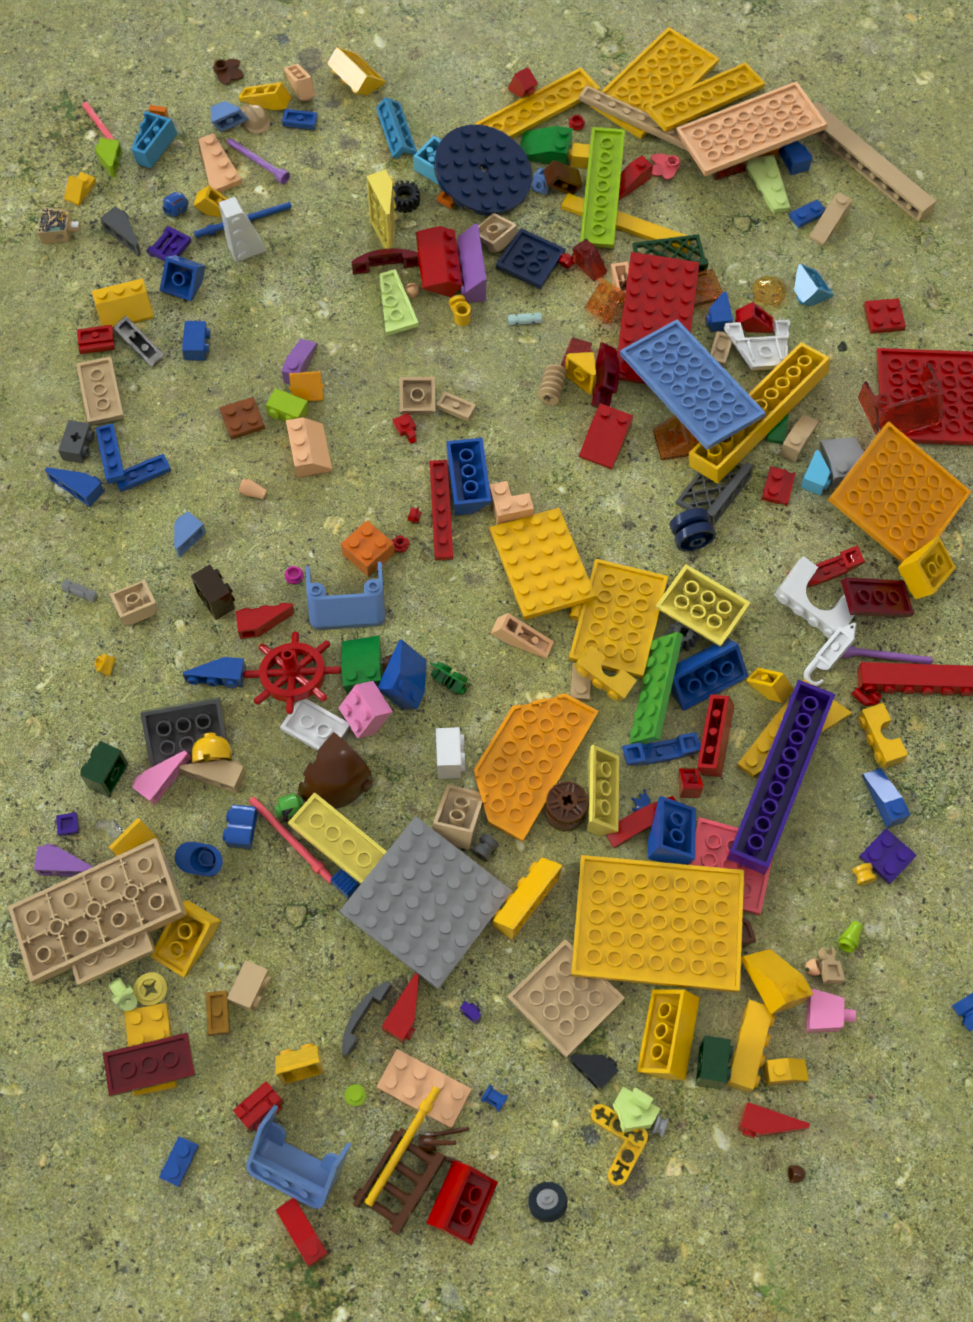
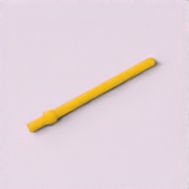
M433 1086L427 1098L422 1100L418 1107L420 1110L364 1203L370 1207L373 1206L425 1116L432 1111L433 1103L441 1091L438 1087Z

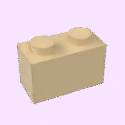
M245 960L227 997L229 1003L253 1012L254 1008H258L262 1000L260 995L264 988H268L271 981L269 970Z

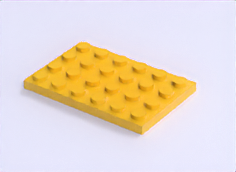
M560 508L489 527L490 534L524 620L596 600L595 592Z
M595 558L590 583L595 592L596 600L583 603L568 660L577 662L585 649L591 645L606 656L602 662V669L614 672L623 669L631 676L643 679L660 611L655 607L664 595L668 576Z

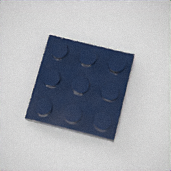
M521 228L496 263V269L541 289L559 263L560 255H564L566 249Z

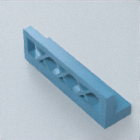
M385 97L376 107L392 157L398 159L403 152L415 155L417 150L401 103Z

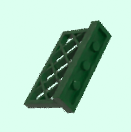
M699 234L632 243L633 252L640 253L637 248L643 247L647 249L645 254L652 252L657 256L668 257L664 253L666 250L674 253L671 258L679 256L684 260L699 262L698 275L707 273L708 260L705 258ZM696 240L697 245L693 248L687 243L688 241ZM672 243H677L681 246L678 250H676L670 245ZM660 245L664 249L659 252L654 247ZM683 248H686L687 250H689V251H691V252L689 253L688 256H686L685 254L681 253L680 251H681ZM696 254L700 256V259L693 260L690 257Z

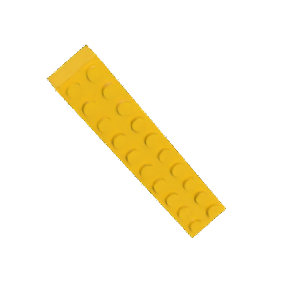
M802 342L798 344L749 393L753 400L766 412L765 417L708 450L699 442L689 452V467L718 484L829 373L830 357Z

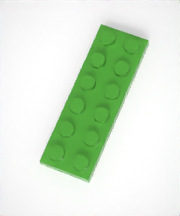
M679 632L652 640L649 658L646 663L647 667L642 680L641 693L638 698L639 702L634 715V724L630 733V744L640 742L645 744L660 740L683 638V634Z

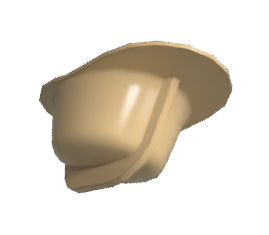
M246 105L240 108L248 117V120L242 124L249 132L260 134L268 130L270 119L261 106Z

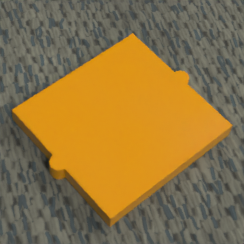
M321 371L289 373V390H291L292 395L307 401L324 400L322 389L324 384L321 380Z

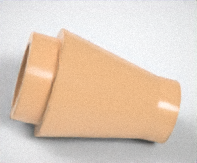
M248 478V480H242L238 492L242 493L243 496L264 500L267 489H264Z

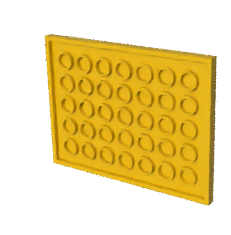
M581 855L571 976L739 993L744 870Z

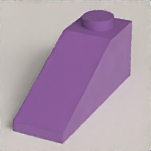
M304 339L298 341L287 356L282 368L284 383L290 384L289 373L307 372L317 347L316 342Z
M54 844L37 846L34 871L38 875L73 877L93 867Z

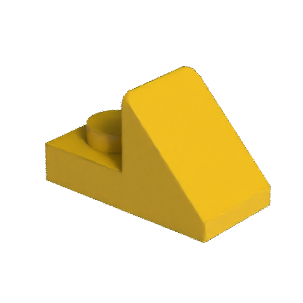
M80 172L77 178L69 175L64 199L79 206L95 185V177Z

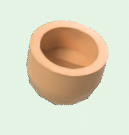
M408 283L406 285L405 292L407 297L415 298L419 295L417 284Z
M817 958L811 959L805 964V968L809 967L810 971L807 974L810 976L821 974L820 962Z

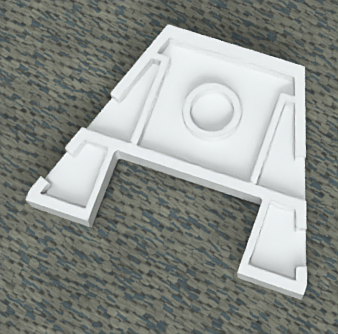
M775 320L773 328L776 336L745 338L741 322L726 323L724 326V330L752 371L774 369L788 355L787 342L790 320Z

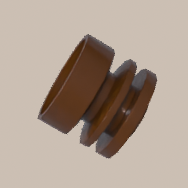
M571 781L560 782L549 790L546 798L545 817L553 828L567 832L573 831L582 825L588 808V796L585 790L577 783Z

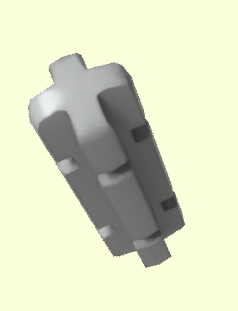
M64 580L61 585L64 591H71L72 594L87 598L91 602H94L98 595L96 591L88 590L87 587L72 583L69 580Z

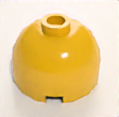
M216 733L204 734V738L198 739L192 748V763L232 760L230 744L225 738L216 736Z

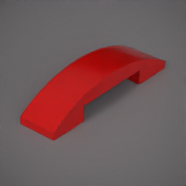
M858 545L841 551L839 556L816 564L818 569L808 581L806 588L835 579L865 563Z
M674 796L667 797L668 799L676 801ZM658 801L621 819L618 823V832L606 834L613 849L652 827Z

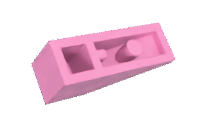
M182 751L144 771L142 775H138L134 780L132 788L156 805L181 773L179 770L180 765L188 764L192 757L186 751Z

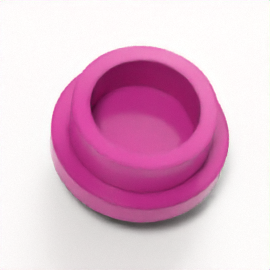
M291 566L285 571V580L288 583L298 584L302 581L303 571L299 567Z

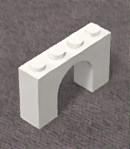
M803 556L796 562L774 593V596L780 603L786 604L796 615L802 616L811 626L818 628L827 638H830L839 627L847 626L854 615L849 613L845 595L841 596L832 610H820L810 603L806 595V586L818 567Z

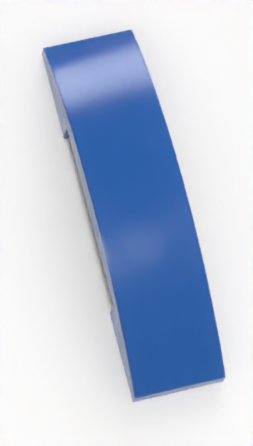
M697 732L678 735L675 739L644 745L641 742L622 746L626 765L638 766L683 758L700 752L701 745Z

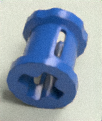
M490 1084L481 1102L489 1103L496 1108V1111L500 1112L508 1095L501 1094L493 1089V1085Z

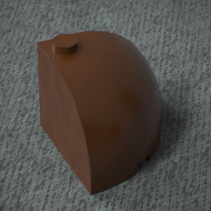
M333 732L318 749L315 762H310L304 771L305 779L304 783H299L298 796L307 801L315 792L333 808H341L355 801L363 792L366 793L373 785L372 773L358 753Z

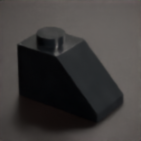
M572 1055L569 1060L599 1092L619 1071L616 1068L618 1066L611 1057L606 1058L604 1055Z

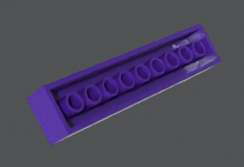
M798 679L726 859L765 875L835 697L834 693Z

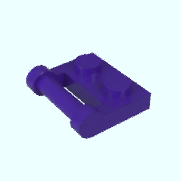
M167 226L160 238L153 246H149L146 251L150 256L157 257L165 262L168 256H180L192 241L187 235Z

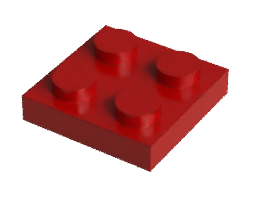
M899 298L864 302L870 334L905 330L906 324Z

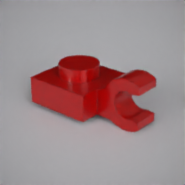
M409 413L392 419L393 425L400 437L406 435L410 444L417 442L415 438L416 425Z

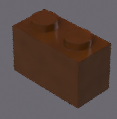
M553 160L543 170L546 184L550 188L565 194L574 195L583 187L580 172L575 168Z

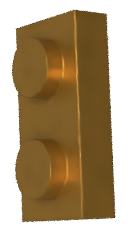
M227 990L206 992L208 1036L230 1034Z

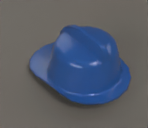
M186 842L181 844L175 852L177 866L186 873L211 877L216 875L223 865L220 851L209 844Z

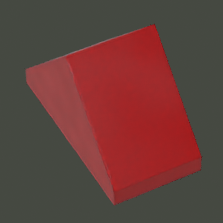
M679 768L680 798H700L703 783L699 769Z

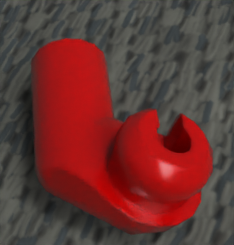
M858 687L851 693L864 706L877 705L882 699L879 692L865 695Z

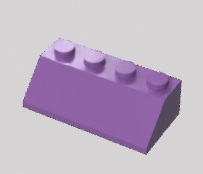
M474 224L458 236L457 244L461 279L463 282L461 295L465 296L467 303L486 301V273L478 224Z

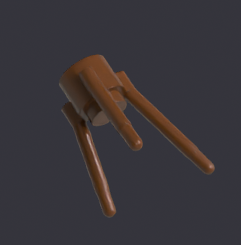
M460 1127L438 1132H426V1135H419L418 1147L430 1155L432 1153L436 1155L433 1151H437V1145L456 1144V1141L437 1140L438 1136L469 1131L470 1128ZM446 1156V1162L452 1163L453 1160L463 1163L462 1161Z

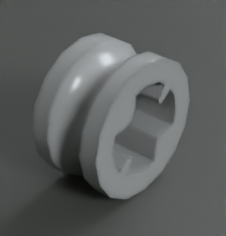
M658 1115L652 1134L658 1133L660 1137H663L668 1118L662 1119Z

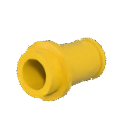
M583 604L571 607L570 619L579 621Z

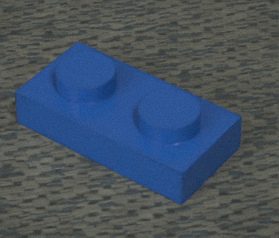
M285 109L282 124L286 127L315 130L318 114L317 112Z
M816 199L790 212L789 218L799 229L821 218L826 209Z
M178 1136L159 1178L180 1187L199 1145Z

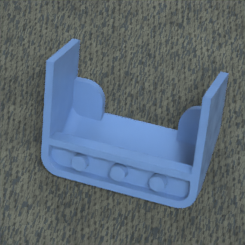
M378 562L379 579L368 580L364 585V593L326 596V589L321 583H312L310 566H306L309 621L312 628L327 630L382 625L385 621L382 562Z
M274 1105L258 1126L246 1169L251 1176L312 1208L319 1209L323 1207L343 1169L351 1144L347 1142L340 1155L327 1153L322 1161L285 1142L286 1132L284 1128L273 1122L278 1106Z

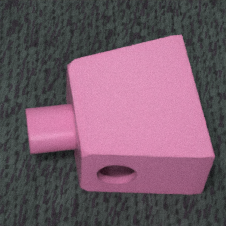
M811 989L813 995L807 999L806 1033L837 1032L844 1027V1021L855 1022L856 1010L844 1009L843 997Z

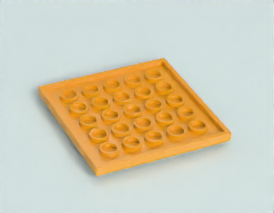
M888 421L831 494L828 501L900 562H903L907 557L942 534L972 491Z

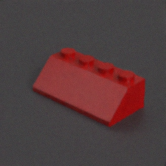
M437 226L417 231L415 234L422 289L452 298L462 287L455 230Z

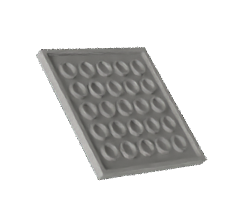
M415 816L341 908L339 913L434 988L438 989L512 890Z

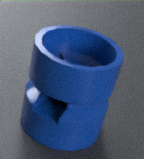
M973 993L951 1006L958 1017H963L962 1023L968 1032L973 1030Z

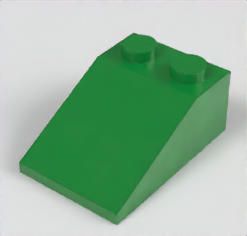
M552 126L525 131L520 147L531 162L549 165L555 160L567 165L568 153L572 144L573 128Z
M380 635L342 641V682L347 695L357 684L374 681L378 687L384 674Z

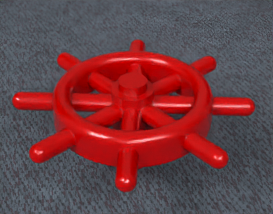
M294 631L291 643L280 645L273 650L265 644H260L259 650L266 656L262 660L259 670L243 672L244 678H260L264 691L254 699V703L259 705L271 696L276 700L286 702V713L291 715L294 712V702L304 700L312 695L325 702L327 695L320 690L325 675L342 673L340 666L325 667L321 653L330 647V642L326 640L315 649L308 644L299 643V633ZM298 655L306 656L300 662L297 661ZM312 661L317 665V667L304 668ZM276 663V664H277L278 666H280L282 669H271V668H272V666ZM314 675L311 681L307 680L304 676ZM268 677H280L273 684L268 679ZM286 682H288L287 690L280 688ZM299 682L302 687L295 689L296 683Z

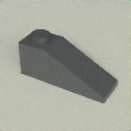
M114 206L100 218L104 230L136 255L140 256L141 251L128 219V214Z
M126 315L113 327V331L151 367L164 355Z

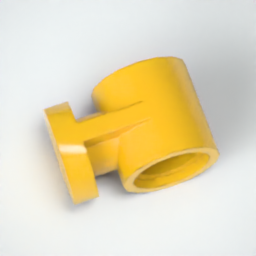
M463 295L452 297L449 300V306L453 313L455 324L458 326L468 325L471 321L470 305Z

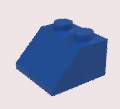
M176 255L166 257L160 291L192 301L203 282L206 265Z

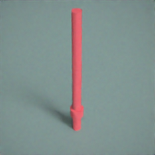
M252 797L249 803L256 807L257 811L312 866L311 869L316 874H320L331 884L330 879L333 875L325 868L326 865L321 860H317L256 797Z

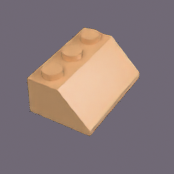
M304 417L286 420L297 478L333 471L323 424Z

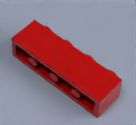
M710 695L697 768L703 776L722 777L735 706L730 696Z

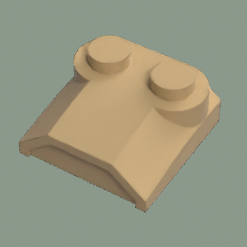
M493 213L478 225L481 242L486 244L488 250L493 253L500 252L510 244L518 232L517 224L496 213Z
M399 377L400 413L413 415L436 412L435 377Z
M145 579L114 593H109L120 619L125 625H132L156 614L158 606Z

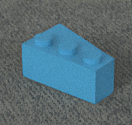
M144 111V120L140 123L139 134H136L131 150L138 165L152 168L176 137L177 131L172 119Z

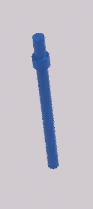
M289 201L248 214L247 216L252 221L291 209L292 206ZM223 222L216 225H207L206 228L194 231V235L198 238L208 234L209 236L216 234L217 231L224 230Z

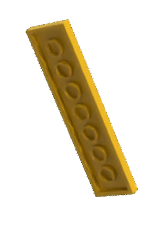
M745 62L646 106L645 111L664 132H667L764 88L765 82Z
M580 67L535 91L531 96H525L476 122L475 125H485L498 129L513 139L581 103L582 101H579V96L586 85L600 91V87Z

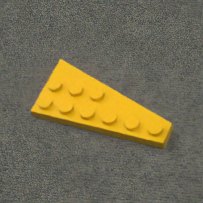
M790 697L737 764V767L752 778L761 773ZM833 699L821 733L833 727L842 719L849 717L852 712Z

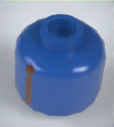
M173 192L163 199L162 209L166 215L176 218L187 211L188 200L184 194Z

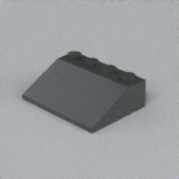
M220 696L147 709L140 713L151 768L182 751H186L192 757L194 743L198 739L204 738L206 733H216V736L227 740Z

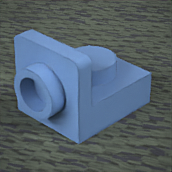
M540 167L534 174L531 190L546 195L549 187L546 184L544 168Z

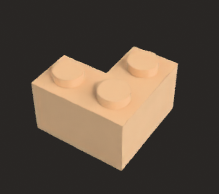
M507 481L489 484L491 505L497 525L533 516L534 507L530 493L511 496Z

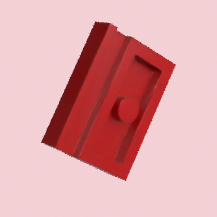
M112 325L77 329L78 350L80 354L115 350Z
M770 466L761 500L775 504L781 503L787 506L796 472L790 473L788 470Z

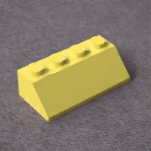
M591 745L588 755L587 831L602 836L618 832L619 756L598 746Z

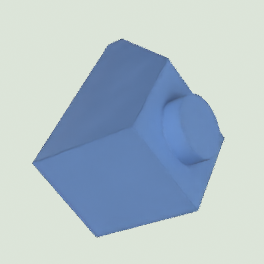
M226 101L211 107V123L220 132L248 120L246 114L239 107Z
M188 511L184 515L179 516L174 523V547L179 557L206 533L204 524Z

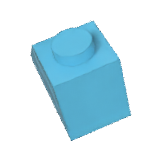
M815 451L800 488L821 496L823 489H828L831 480L828 479L830 470L820 451Z

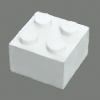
M460 727L436 728L438 779L461 778V772L465 771L464 734H460Z

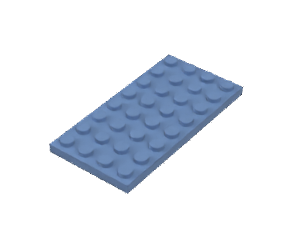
M678 319L620 350V356L706 450L765 417L766 412Z

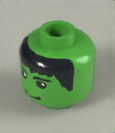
M295 793L279 797L278 805L274 806L277 817H281L284 822H289L304 803L301 796L298 797Z

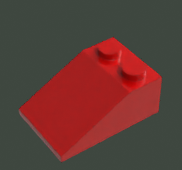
M600 403L589 427L579 457L613 469L631 430L634 415Z

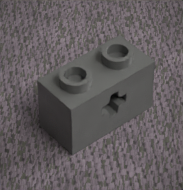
M68 420L58 450L62 460L84 463L85 457L89 455L90 442L94 439V431H92L90 423Z

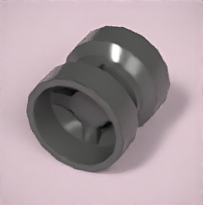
M482 834L478 845H474L471 851L479 859L488 862L492 851L497 849L499 843L491 836Z

